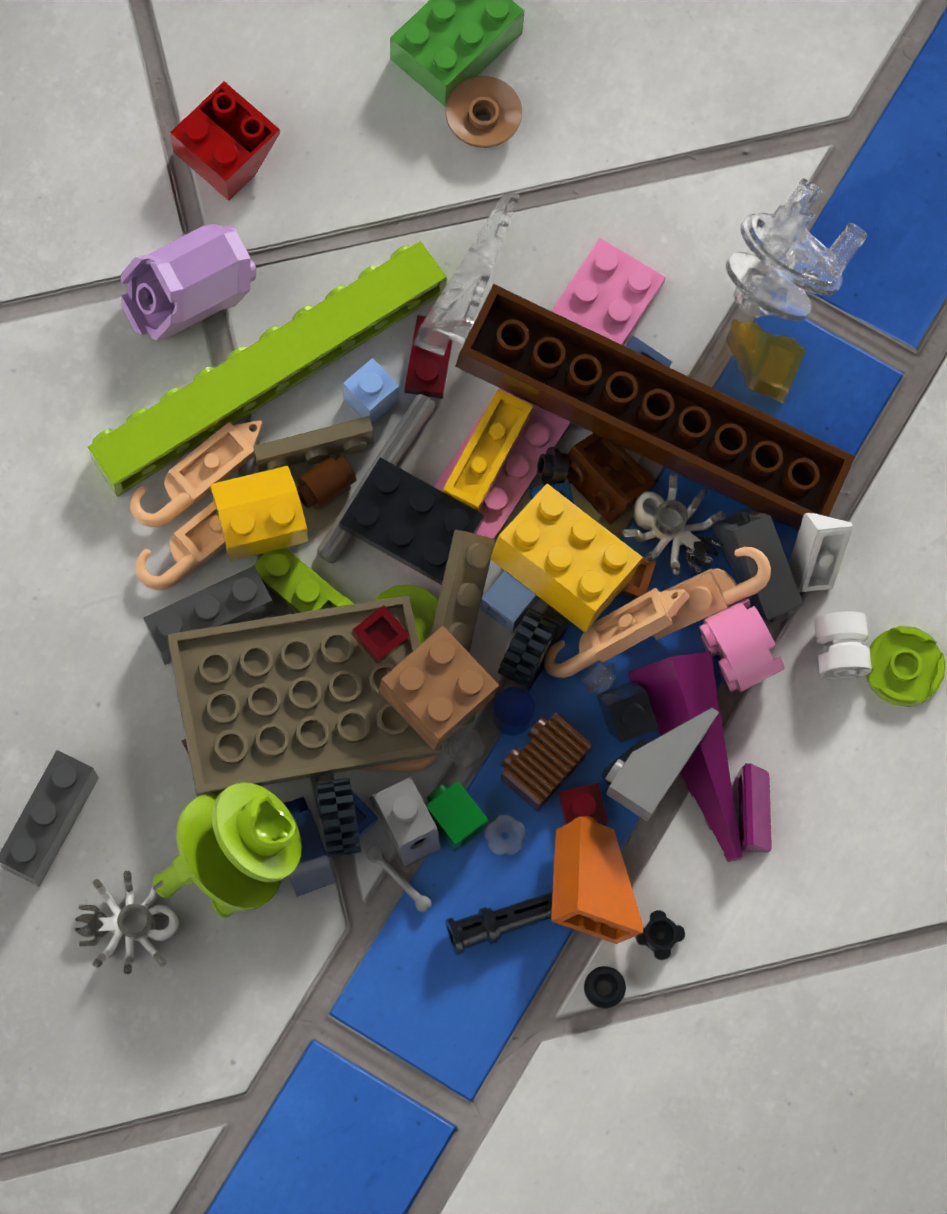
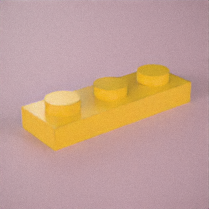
M497 389L448 478L443 492L479 511L533 412V406Z

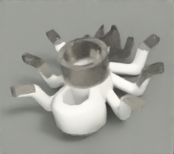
M671 473L667 501H664L655 492L647 491L637 497L633 506V517L638 526L652 531L641 533L637 529H624L622 533L624 537H634L638 542L655 537L661 539L655 549L645 556L647 563L656 559L669 541L673 540L670 567L674 575L680 573V563L678 562L680 545H685L688 567L701 574L702 568L696 565L693 559L699 565H710L713 559L707 553L718 556L719 553L715 547L721 549L723 544L711 536H694L691 532L709 529L714 523L724 519L726 514L721 511L712 515L705 522L686 525L687 520L695 513L701 501L707 495V490L705 488L701 489L686 510L683 504L675 501L677 474Z
M125 871L123 876L126 903L125 907L120 910L101 881L95 879L93 881L94 887L106 901L114 916L107 917L95 905H79L80 910L94 911V914H82L75 918L77 922L88 924L84 927L76 928L75 931L84 937L95 936L93 940L80 941L79 946H96L100 939L106 936L109 931H112L114 935L107 948L94 960L93 966L99 968L105 960L112 956L124 934L126 944L125 975H130L132 972V963L134 961L133 941H139L161 967H164L167 961L147 939L165 941L173 937L179 929V917L169 906L155 905L148 909L158 897L156 889L164 883L162 882L157 886L153 885L149 896L141 905L134 904L132 874L130 871Z

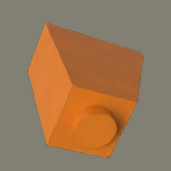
M577 817L572 822L556 829L551 922L618 944L642 934L643 923L614 829L599 824L594 818Z

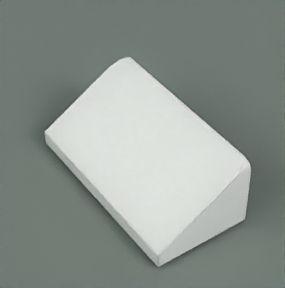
M814 513L804 514L789 561V567L799 592L833 589L853 529L851 522Z

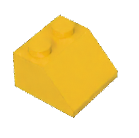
M288 465L210 484L230 561L308 542V528L298 491Z

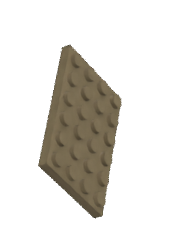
M409 595L167 634L168 648L197 797L208 793H221L229 786L241 782L264 786L440 755L442 752V746L434 751L378 692L381 679L420 646ZM385 605L410 634V638L377 665L351 635L353 628L381 606Z

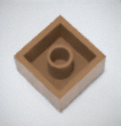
M442 625L381 679L378 692L435 751L495 697L499 684Z

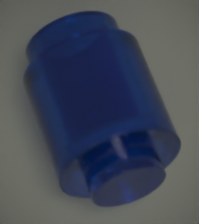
M508 687L502 690L495 698L492 713L493 722L497 729L507 735H519L525 732L533 720L535 711L534 700L529 692L520 687Z

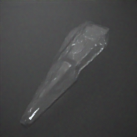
M511 192L502 195L420 326L414 343L415 346L444 356L450 339L461 344L465 343L518 202L519 194Z

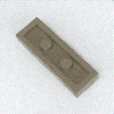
M367 416L255 445L253 449L258 471L263 472L287 465L290 469L291 465L305 461L307 464H317L330 457L329 455L343 451L346 454L362 452L368 448V445L374 444L373 427L370 417Z
M454 530L431 635L443 625L470 652L495 539L466 531Z

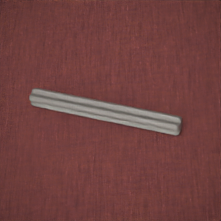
M419 394L413 400L317 548V555L323 560L332 564L338 560L353 536L339 528V522L380 457L398 467L435 410V403L430 398Z

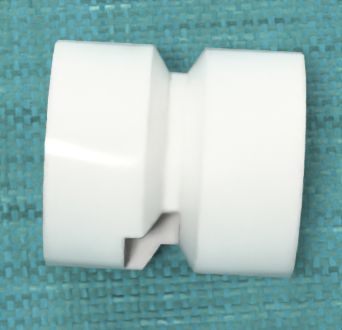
M844 611L828 613L815 618L816 643L823 646V649L818 651L817 654L820 677L826 679H850L871 673L870 648L863 645V642L869 637L866 614Z

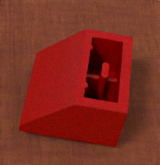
M223 81L170 132L173 152L229 201L257 174L277 140L280 129Z

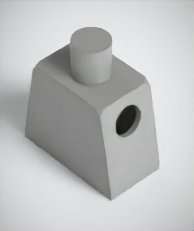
M411 777L369 797L403 867L441 849L437 827ZM423 838H426V839L423 840L422 842H420V843H418V844H416V845H413V844H414L415 842H417L418 840H421V839H423Z

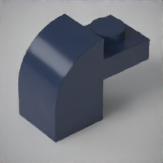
M304 796L284 802L283 804L296 822L302 845L300 861L296 869L289 875L296 896L298 897L336 883L318 828Z

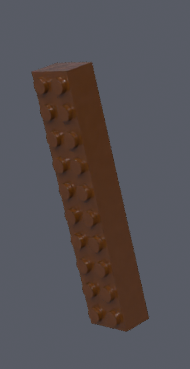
M495 284L491 287L455 367L741 504L758 512L771 515V518L798 531L805 513L829 517L855 458L852 454Z

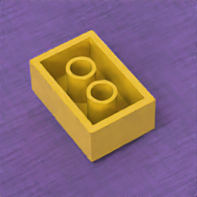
M546 484L502 531L490 555L492 561L584 633L632 579L643 558L549 484Z

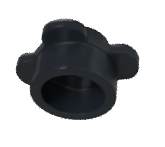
M656 910L650 914V921L643 928V933L635 936V939L639 945H646L651 949L656 959L666 960L670 957V950L675 943L681 942L684 939L685 930L682 926L676 925L671 919L667 918L665 912ZM659 931L663 932L664 938L658 939L656 933Z

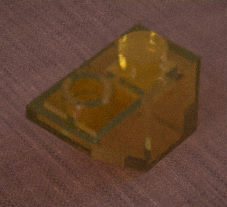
M733 319L726 342L747 388L784 403L806 348L799 346L796 340L788 336L781 335L777 337L764 332L754 322H740Z

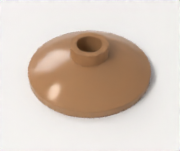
M490 76L469 78L452 90L446 103V120L450 130L459 140L470 146L490 148L501 145L516 133L521 123L522 105L517 93L510 85L498 78ZM486 114L490 117V120L480 121L477 119V116Z

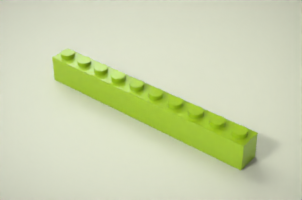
M421 240L411 247L404 245L398 248L391 255L390 260L380 266H369L359 274L358 279L346 287L345 285L335 287L326 295L325 300L314 307L307 305L294 314L293 320L281 327L276 325L267 329L256 343L249 347H238L227 356L226 361L215 368L212 366L204 368L194 376L193 381L181 389L175 387L164 393L159 403L149 409L141 408L129 415L125 424L115 430L107 429L99 433L92 440V444L87 446L93 462L116 496H120L200 446L228 422L232 425L445 293L447 276Z

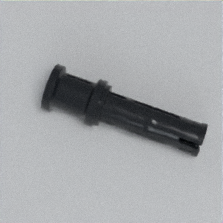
M553 892L494 911L491 908L483 907L479 909L478 914L456 921L453 918L446 919L447 932L455 954H463L465 948L488 941L490 945L497 943V940H500L501 934L551 919Z

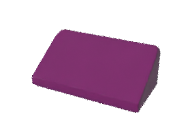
M745 763L738 772L742 852H769L772 849L769 773L756 765Z

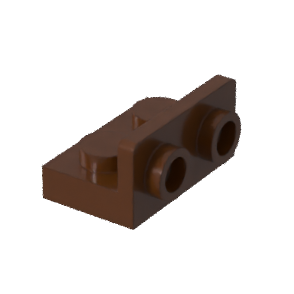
M595 433L575 444L568 453L569 470L567 480L573 484L609 524L617 521L623 511L635 503L639 495L647 491L650 492L656 485L655 481L622 446Z

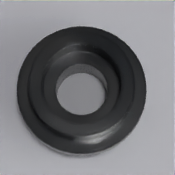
M549 447L546 454H541L538 459L537 475L541 477L544 486L546 484L555 485L565 482L569 470L568 454L560 452L559 448Z
M597 967L585 979V996L595 1007L601 1009L612 1008L619 1004L625 995V980L621 973L612 967ZM608 981L612 986L611 994L601 995L597 991V983Z

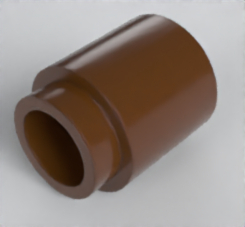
M338 455L334 459L331 457L326 458L297 477L299 486L296 488L299 499L306 508L313 506L316 510L320 511L351 490L350 485L355 483L357 479L349 463L341 455Z

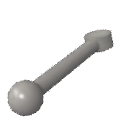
M370 846L367 850L368 859L374 863L378 862L412 897L417 910L421 912L428 911L431 907L430 898L421 896L384 858L383 850L380 846Z

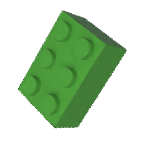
M429 0L390 37V59L446 107L450 93L458 84L469 78L477 77L522 34L525 11L513 0Z

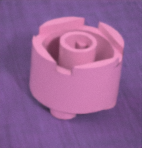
M748 598L704 619V624L699 626L702 633L700 638L706 651H711V657L718 655L720 661H718L721 668L719 673L729 692L736 689L742 692L785 669L781 656L775 659L770 649L775 647L776 644L755 606L750 608V600Z

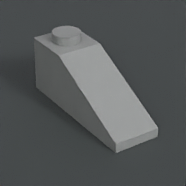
M711 708L633 751L626 762L618 759L605 780L611 783L606 795L648 822L719 712Z

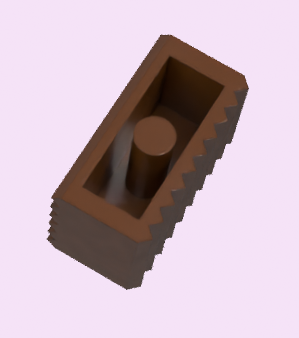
M556 713L548 721L542 717L527 734L531 741L521 751L515 747L500 764L504 768L500 780L537 812L591 752L593 746Z

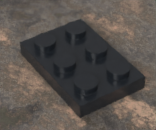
M380 457L339 522V528L442 585L454 530L476 534L484 520V515Z

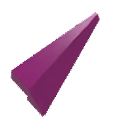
M711 651L669 657L629 671V681L636 682L647 692L658 725L657 730L661 736L711 708L719 712L679 774L691 796L695 798L700 807L706 824L713 831L724 852L726 861L741 860L743 857Z

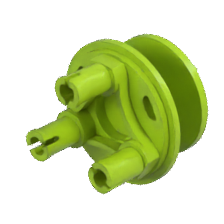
M236 783L221 793H208L198 796L185 806L178 819L176 838L179 854L174 857L173 864L153 877V885L157 886L163 882L164 884L156 889L161 897L170 898L184 886L196 884L207 896L213 899L212 907L214 911L223 918L230 917L238 910L250 911L260 908L275 896L281 880L290 875L300 861L302 845L296 822L279 798L267 789L253 783Z

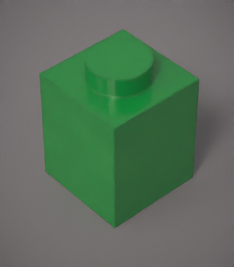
M459 781L451 787L444 783L427 796L429 803L426 807L437 830L454 852L487 828V817Z

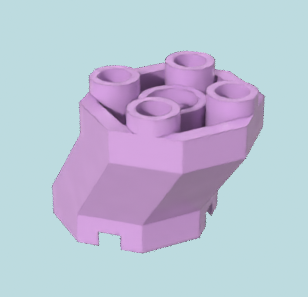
M217 224L201 226L148 255L135 257L121 273V284L127 283L128 293L121 295V306L136 333L141 335L151 334L150 338L156 341L169 338L223 309L235 307L250 291V282L256 279V266L233 226H220Z

